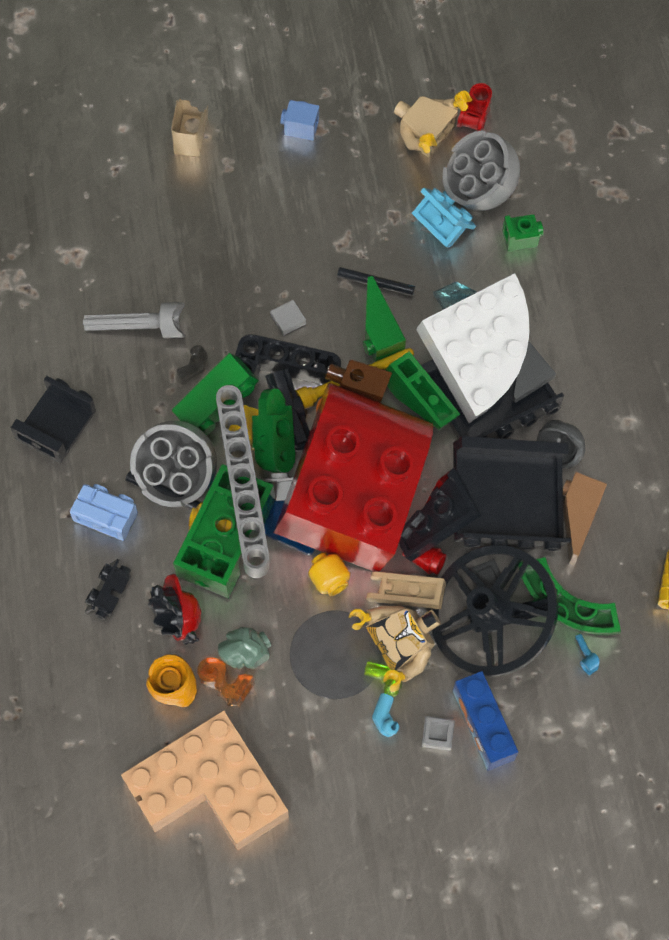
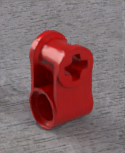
M478 83L470 89L469 95L472 101L467 102L468 109L460 111L457 121V127L459 128L464 126L477 131L484 129L490 110L492 90L488 85Z

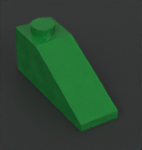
M372 275L367 280L365 340L362 343L368 356L372 355L376 362L404 350L406 339Z
M410 351L389 364L385 370L392 373L387 387L393 395L427 422L432 423L438 430L460 415Z

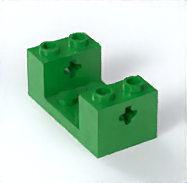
M222 464L173 565L177 577L229 599L241 574L239 562L242 554L228 469L226 465ZM239 477L236 480V482L239 484H245L250 479L247 477ZM256 478L263 523L265 524L276 501L274 485ZM245 503L240 506V509L244 511H250L254 508V505L251 503ZM220 520H229L232 523L229 531L220 532L217 530L216 525ZM248 530L244 535L251 538L254 530Z

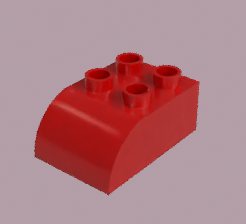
M328 383L273 533L329 555L337 554L342 560L373 572H380L396 553L428 455L433 435V424Z

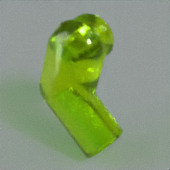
M367 661L364 675L381 679L383 682L385 673L390 669L388 666ZM389 679L383 682L385 684V694L392 697L398 695L399 689L395 692L390 691V686L396 683L395 680Z

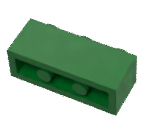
M229 353L172 409V412L180 421L190 423L208 435L215 429L216 423L219 421L216 401L218 390L223 386L233 385L240 390L242 398H245L254 391L255 385L259 380L240 358ZM228 399L223 402V404L225 405H233L234 403H236V401L232 399Z

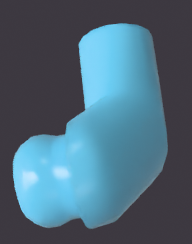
M381 693L373 712L372 720L382 735L391 737L399 730L398 722H394L389 714L394 698L388 694Z

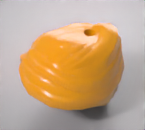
M165 654L154 660L149 668V676L146 681L147 689L152 697L158 702L168 705H177L182 708L190 706L195 699L197 687L194 672L188 662L176 654Z

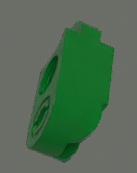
M276 388L262 391L260 399H258V415L252 416V438L256 463L262 469L272 473L289 472L295 463L292 406H285V398L282 392Z

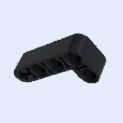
M254 334L243 336L238 343L235 356L240 358L257 378L260 370L274 373L288 369L291 378L323 385L330 382V380L325 379L330 364L341 367L340 357L333 352ZM249 349L256 350L254 353H247L245 351ZM274 355L282 356L280 359H273L271 357ZM306 361L308 364L300 365L298 362Z

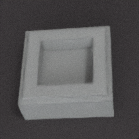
M294 300L270 311V316L283 336L306 325V319Z
M426 716L421 747L451 751L455 720Z

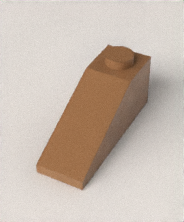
M575 472L572 481L567 479L563 487V496H566L563 502L566 538H571V543L567 544L569 564L575 566L607 486L606 483Z

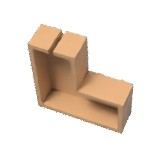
M225 711L217 714L121 774L125 785L139 805L154 833L204 801H207L238 851L289 818L288 809Z

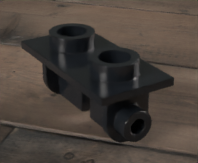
M118 559L110 563V565L106 563L98 576L101 580L97 589L92 588L85 600L88 606L84 613L87 614L95 610L97 611L95 616L101 620H106L107 617H110L119 600L118 597L110 593L113 590L122 594L131 578V569L123 565L118 568L117 565L120 561Z

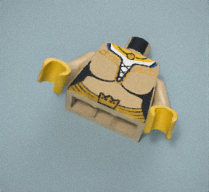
M381 606L368 609L365 612L361 609H354L349 614L348 618L356 616L361 620L360 623L352 625L354 630L361 629L365 622L369 624L366 626V629L390 669L385 673L383 682L389 679L396 681V683L390 686V691H397L401 681L407 682L424 671L431 656V649L435 646L428 632L441 624L433 610L419 617L416 611L409 608L406 609L404 606Z

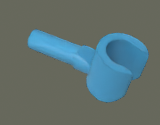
M579 634L575 638L583 655L586 657L580 661V666L587 675H591L598 670L600 659L595 653L591 652L582 634Z

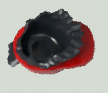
M170 574L165 578L163 587L156 585L150 591L151 598L149 599L148 606L156 616L153 623L163 628L161 630L162 635H173L175 640L183 641L185 645L188 643L194 644L199 641L195 632L201 622L202 613L198 600L192 593L181 590L176 574Z

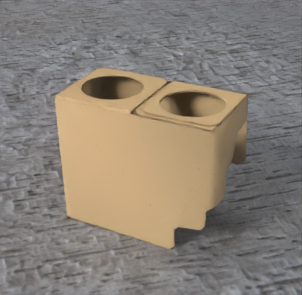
M181 98L179 102L177 100L172 122L174 154L192 157L200 156L208 120V106L207 110L199 112L197 107L190 105V101H181ZM192 118L200 120L198 131L195 133L188 132L184 126L185 122Z

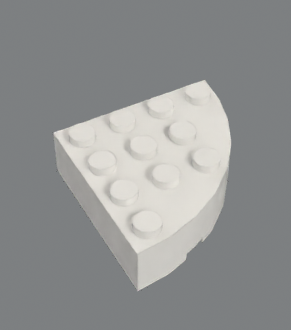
M515 273L422 320L416 329L468 423L487 412L507 392L519 374L526 356L530 333L529 312L524 291Z

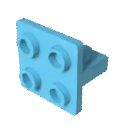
M425 187L420 191L425 197L412 214L445 247L450 248L466 228L471 230L476 228V225L471 221L473 216L464 208L459 209L446 191L442 193L436 188L431 190Z

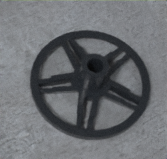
M505 545L485 546L472 550L451 564L441 578H444L446 585L452 577L455 578L458 586L467 596V609L452 616L449 621L432 630L435 642L444 656L466 672L476 674L483 671L484 676L487 677L502 676L516 672L535 660L545 649L554 633L559 608L554 582L544 566L530 554ZM504 554L513 556L514 558L509 566L504 568L491 588H488L465 566L470 561L486 555ZM523 560L524 562L518 574L516 573L508 590H503ZM528 565L537 572L544 584L548 600V612L511 601ZM461 568L478 587L471 590L457 571ZM430 608L439 618V609ZM515 611L544 617L546 622L513 617ZM472 619V623L454 630V632L442 635L443 632ZM505 623L543 628L537 641L525 654L514 661L503 664V625ZM480 627L487 666L474 665L464 661L449 648L446 640ZM492 632H497L498 666H495Z

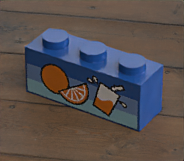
M483 671L455 681L453 694L487 771L515 761L518 755L517 747Z

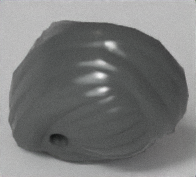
M551 420L538 433L537 441L568 443L569 454L562 458L563 469H571L583 459L585 440L580 430L574 425L560 420Z

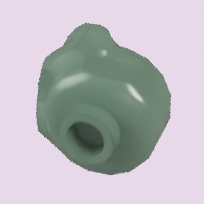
M246 627L229 631L226 634L227 640L220 642L218 645L219 657L226 664L238 670L243 667L255 669L266 662L270 657L267 648L272 646L263 631L258 634L256 630Z

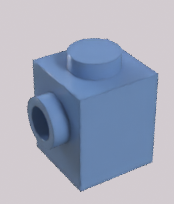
M290 100L287 110L283 109L280 123L284 125V135L314 141L319 123V105Z

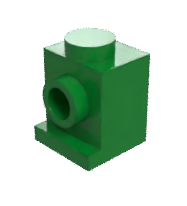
M535 214L510 218V215L504 217L502 232L507 251L538 247L540 237L543 236V225L541 221H536Z

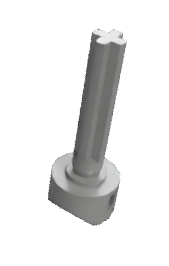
M163 302L159 313L84 315V330L160 328L163 338H184L186 335L180 329L179 317L185 304L184 302Z

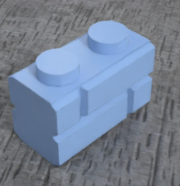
M86 484L83 485L78 498L70 510L74 522L122 541L126 539L138 513L132 498L123 494H119L118 497L109 494L105 487L94 484L93 487Z

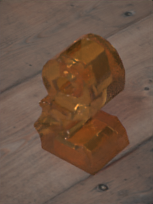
M206 658L199 663L197 668L201 684L205 688L215 689L217 696L221 697L227 706L233 705L240 708L255 685L254 677L248 674L238 675L237 680L233 684L227 683V666L222 660L217 658Z

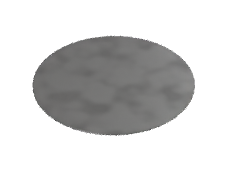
M334 610L312 616L299 627L291 642L290 662L296 678L307 690L324 698L343 699L362 692L373 682L381 665L382 655L366 629V626L369 624L365 622L361 629L354 630L352 625L360 623L361 620L356 616L348 618L349 612Z

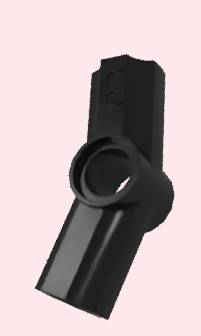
M284 369L268 374L265 378L269 389H279L285 398V406H292L295 451L302 452L310 430L305 420L306 414L302 401L296 395L289 370Z

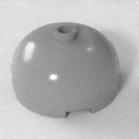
M484 130L476 131L462 138L452 148L451 151L454 153L449 160L447 168H443L442 177L445 191L452 200L470 210L487 211L500 206L512 195L520 177V162L515 149L498 134L485 132Z
M166 421L150 428L137 440L131 452L130 469L139 487L143 490L141 491L142 494L159 505L180 507L195 501L210 487L216 474L217 457L212 442L198 427L183 421ZM161 484L172 489L175 493L183 494L184 496H166L157 491L152 485Z

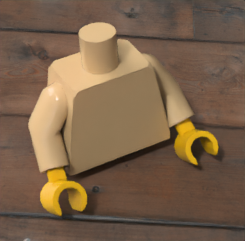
M463 90L450 99H429L422 96L418 98L413 106L400 101L395 107L394 114L402 118L400 133L406 147L409 150H420L430 158L456 126L457 110L466 111L468 109L467 102L472 101L469 93Z

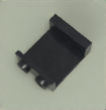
M46 376L44 382L47 390L24 422L16 419L10 428L16 440L61 463L95 414L96 409L93 398L87 392L82 390L76 391L70 388L62 379L56 378L54 380Z

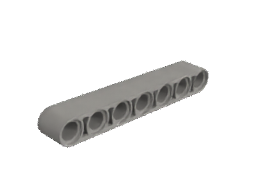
M226 385L218 390L216 401L243 566L248 576L261 578L268 573L270 561L242 394L237 387ZM228 399L236 401L233 405L223 404ZM231 425L241 427L237 431H229L227 429ZM237 450L243 451L245 453L242 457L239 458L233 457L231 455L234 451ZM239 477H247L250 479L245 484H239L236 482V480ZM245 503H251L254 505V508L250 511H244L240 509V506ZM248 530L259 532V535L255 538H248L244 534ZM253 557H260L264 562L261 565L253 566L249 563V560Z

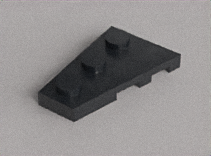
M454 468L447 474L449 478L439 489L436 487L430 494L432 498L421 510H417L404 525L399 545L406 559L411 562L482 516L460 474Z

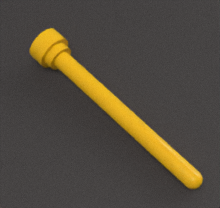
M407 348L369 365L385 370L389 364L409 351L414 356V351L411 348ZM330 381L316 388L304 386L295 390V392L300 397L305 410L314 406L317 398L323 396L328 383L340 386V384Z

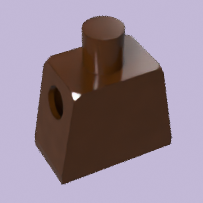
M349 360L346 369L330 364L325 379L340 384L339 387L380 403L392 373L361 362Z

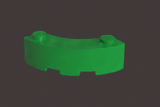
M546 557L536 559L544 566L554 582L559 606L557 622L587 634H621L615 603H591L574 597L564 590L554 578ZM521 562V563L519 564V566H518V567H519V570H520V568H521L523 562ZM528 565L522 577L526 588L534 600L547 597L541 578Z

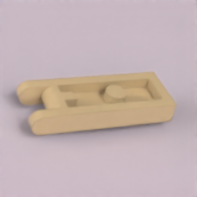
M371 572L370 578L381 582L378 593H367V601L441 609L446 587L444 578Z

